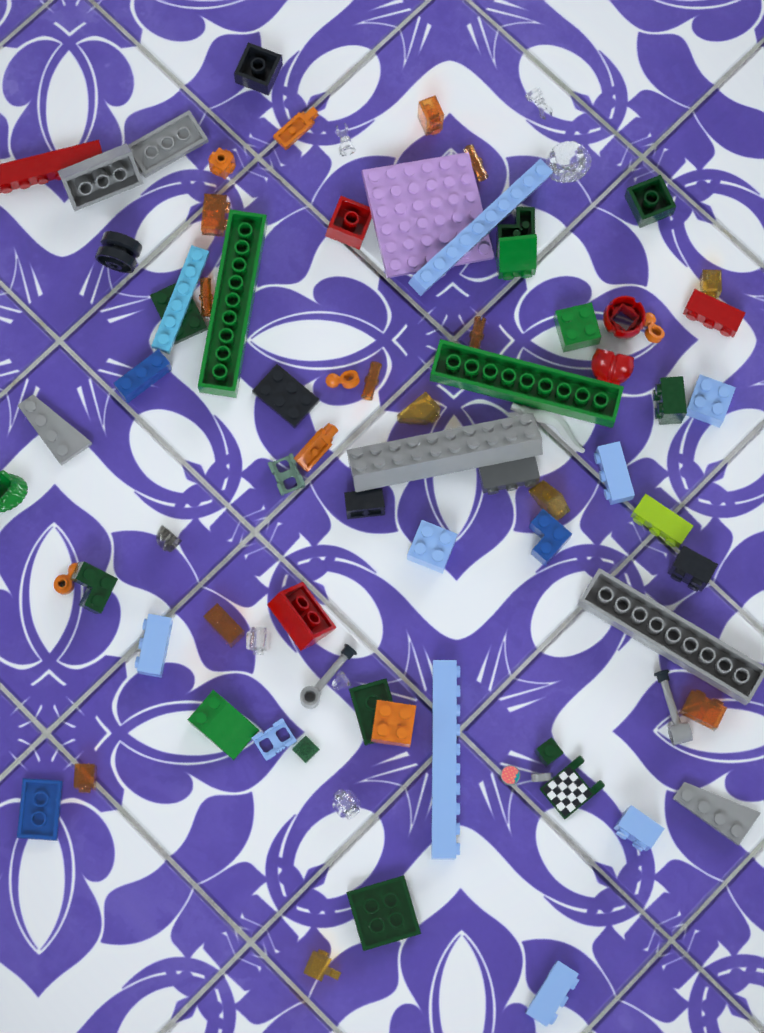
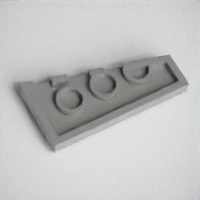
M31 395L18 404L19 409L61 466L92 445L90 440L35 395Z
M686 782L681 785L672 798L737 846L760 815L758 811Z

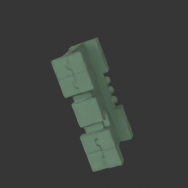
M292 453L276 461L268 462L270 471L278 483L276 485L281 496L305 487V482L296 466L297 463L293 459ZM284 460L288 461L290 469L280 473L276 464ZM294 477L297 486L287 490L283 481Z

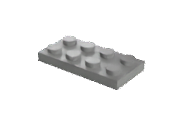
M189 110L130 143L128 147L136 164L146 178L209 141Z

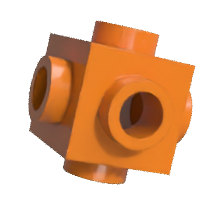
M218 148L216 152L213 151L209 156L210 171L214 175L226 180L236 167L233 153L227 149Z

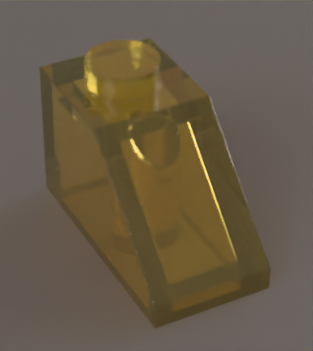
M424 392L397 415V421L403 424L427 425L429 422L434 423L440 417L441 408L427 392Z
M542 480L528 490L541 509L547 511L556 520L563 518L564 515L570 512L563 495L546 481Z

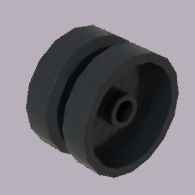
M114 231L104 232L100 241L102 246L97 249L95 259L112 270L122 273L134 272L137 264L135 258L140 256L142 245L125 234Z

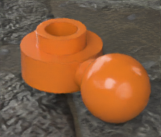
M647 312L645 336L648 341L659 343L665 336V332L660 326L655 324V315Z
M347 370L341 376L335 373L328 374L325 382L330 388H336L339 384H342L344 388L352 389L359 384L360 378L355 370Z
M72 563L68 567L67 575L63 574L56 577L54 589L58 593L67 595L73 591L74 581L70 580L78 563ZM62 581H65L64 587L60 586Z

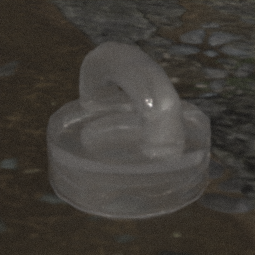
M342 670L336 673L337 678L332 682V687L335 690L342 688L347 690L352 687L351 682Z

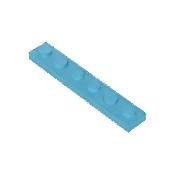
M191 245L151 345L152 348L170 354L210 253L208 250Z

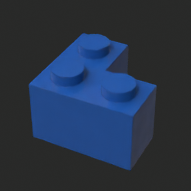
M544 509L531 521L529 526L541 538L532 549L531 555L546 566L572 536L568 529Z

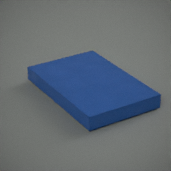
M23 778L17 838L57 841L63 781Z

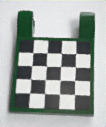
M578 756L540 788V791L564 820L605 787L603 781L600 780L589 788L575 771L585 761L582 756Z

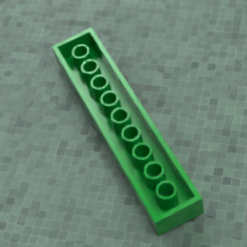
M231 209L229 211L198 381L199 393L237 398L268 224L267 215Z
M442 339L439 341L430 373V381L610 428L614 426L624 386Z

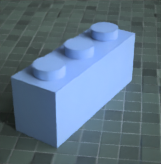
M620 441L598 446L596 453H594V459L596 464L600 466L599 477L606 487L604 489L605 499L609 500L610 505L633 500L635 494Z
M148 614V619H144L142 630H145L144 638L141 637L139 641L141 653L140 657L137 656L135 660V668H137L139 674L162 678L173 625L171 617Z
M556 961L525 1014L545 1027L548 1024L553 1025L558 1016L556 1014L559 1006L563 1008L569 998L566 994L569 989L573 990L579 981L577 979L578 973L560 961Z

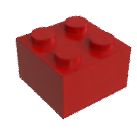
M340 196L325 236L360 250L372 220L370 207Z

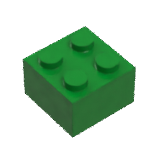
M592 302L555 311L553 319L563 353L600 343L601 333Z

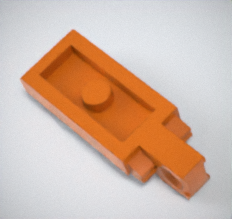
M312 107L306 113L304 111L297 113L273 135V139L286 151L315 124L314 120L319 116L318 111Z
M328 423L324 428L316 432L293 459L304 471L309 472L333 445L331 443L333 441L332 437L339 430L335 425Z

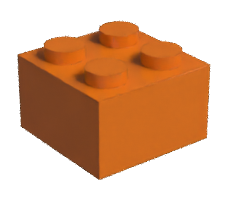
M377 700L371 742L410 748L416 705Z

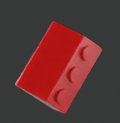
M304 582L280 591L267 604L300 651L314 645L337 628Z

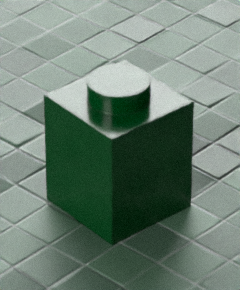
M552 737L534 751L545 767L563 755V751Z

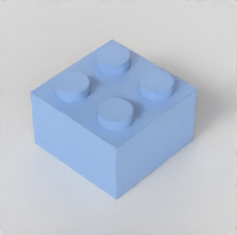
M700 374L688 402L686 415L720 428L736 387Z
M421 520L407 554V560L443 574L458 534Z
M631 805L625 810L613 829L616 830V835L624 840L626 838L633 842L632 846L642 852L643 850L648 851L653 847L665 828Z

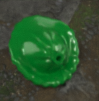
M4 470L0 471V513L17 507L28 493V486L23 478L14 474H8Z

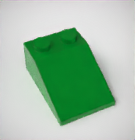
M537 234L499 238L495 257L498 279L512 280L514 277L530 278L535 275L537 268Z
M214 690L188 718V722L233 760L252 740V737L259 732L258 728Z

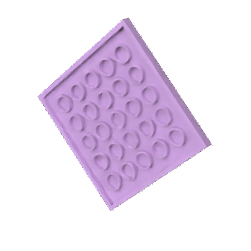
M469 152L365 169L361 172L386 278L417 273L483 212ZM489 234L454 266L492 260L494 253Z

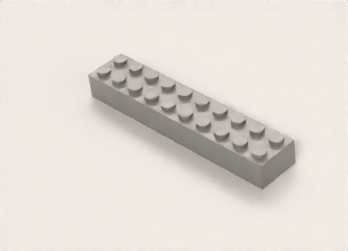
M533 413L347 450L355 492L543 455L542 437Z
M600 568L577 604L743 705H747L751 701L764 678L763 665Z

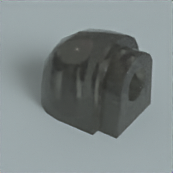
M161 525L157 531L156 540L163 551L172 552L182 541L164 525Z

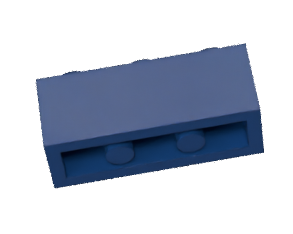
M158 349L113 384L116 391L128 404L172 370L171 364Z

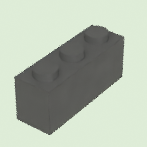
M535 456L479 467L478 470L482 492L488 493V495L497 494L499 490L504 489L513 491L518 489L519 486L524 485L526 488L533 487L540 480Z

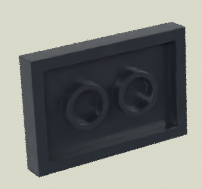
M278 364L252 390L256 397L293 428H296L320 402L318 397Z

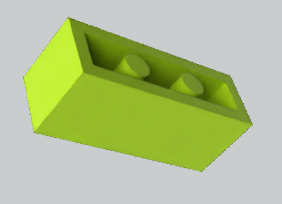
M647 494L643 496L631 514L635 523L640 526H646L649 528L650 533L657 537L661 536L671 547L676 546L679 548L693 528V525Z

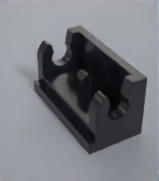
M382 488L360 492H344L347 519L385 515Z

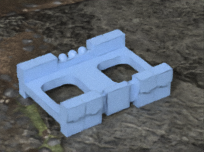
M283 718L272 724L273 727H270L264 733L261 731L252 737V740L266 761L274 757L279 751L281 752L282 749L285 750V747L288 748L297 742ZM284 727L290 734V738L280 742L276 732ZM265 738H268L274 746L267 753L263 752L259 746V743Z

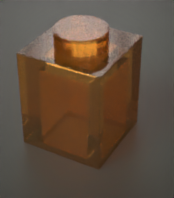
M75 764L74 788L79 790V793H91V790H96L97 766L95 764Z

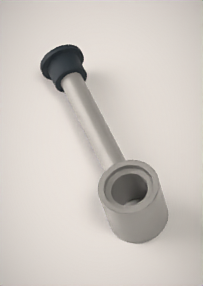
M348 644L344 645L345 648L341 651V656L314 687L307 686L302 689L300 701L305 708L313 709L318 706L320 691L347 659L350 660L353 655H357V652ZM312 693L316 698L314 701L308 702L304 698L305 695Z
M662 670L654 673V676L657 677L658 683H661L673 725L668 727L670 741L673 746L693 741L689 723H681L668 682L670 680L668 676L669 670Z

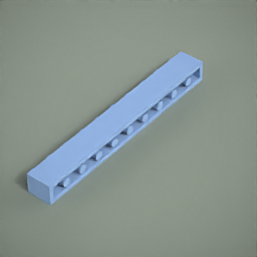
M540 158L410 279L408 284L422 296L513 212L516 207L540 187L553 171Z
M433 660L431 859L455 860L456 855H460V843H456V835H460V823H456V815H460V803H456V795H460V783H456V775H460V763H456V756H460V744H456V736H460V724H456V716H460V705H457V697H460V685H457V678H460V666H457V660Z

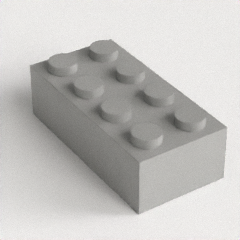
M127 143L58 171L74 211L144 184Z

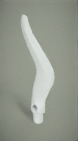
M513 402L510 409L519 413L518 415L533 413L536 422L553 426L569 446L580 453L585 452V449L576 441L568 424L560 414L531 409Z

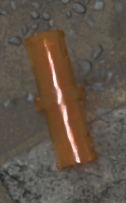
M473 144L466 146L463 152H469L472 168L479 182L486 180L489 175L482 164V158L478 156Z
M205 277L199 279V300L201 301V316L210 317L214 296L211 293V278Z
M481 316L474 318L473 329L469 334V347L480 349L481 340L484 339L483 331L486 318L483 317L480 320Z
M375 361L370 363L368 375L364 379L365 386L361 398L368 401L373 400L375 388L379 385L378 378L382 368L381 363Z

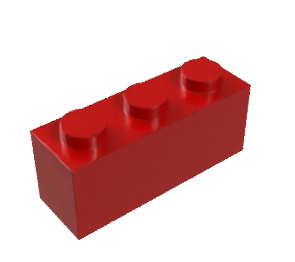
M694 289L683 314L689 320H697L703 323L706 328H714L720 331L723 336L734 338L746 312Z

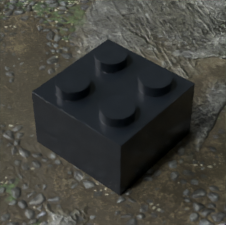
M248 42L234 72L235 83L269 96L283 65L282 55Z
M683 546L668 574L671 575L670 577L673 580L688 584L687 587L691 590L702 592L718 564Z

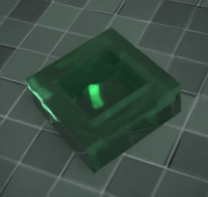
M305 736L292 751L307 764L320 749Z

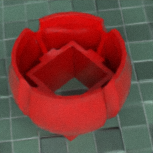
M619 296L613 299L604 310V326L609 333H614L616 338L629 339L635 337L644 328L646 322V312L642 303L635 302V298L631 296ZM620 311L633 320V323L627 330L613 321Z
M597 348L591 361L592 372L597 380L620 385L631 376L634 369V357L620 353L614 355L612 351Z

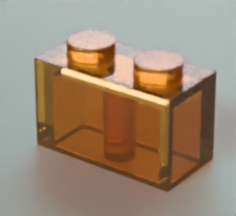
M436 95L419 101L417 117L425 135L438 134L443 130L444 113Z
M204 193L201 222L202 235L224 237L228 222L226 215L231 209V202H228L227 195Z
M218 603L203 616L208 625L231 648L245 636L244 630Z
M691 690L679 714L715 731L727 707L723 706L724 703L718 699L713 698L711 700L705 697L706 694L700 690Z

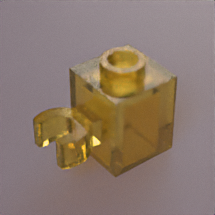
M702 270L700 275V291L714 298L719 297L722 292V270Z
M318 949V952L313 950L303 972L321 982L325 975L336 980L341 975V972L329 967L332 959L329 958V953Z

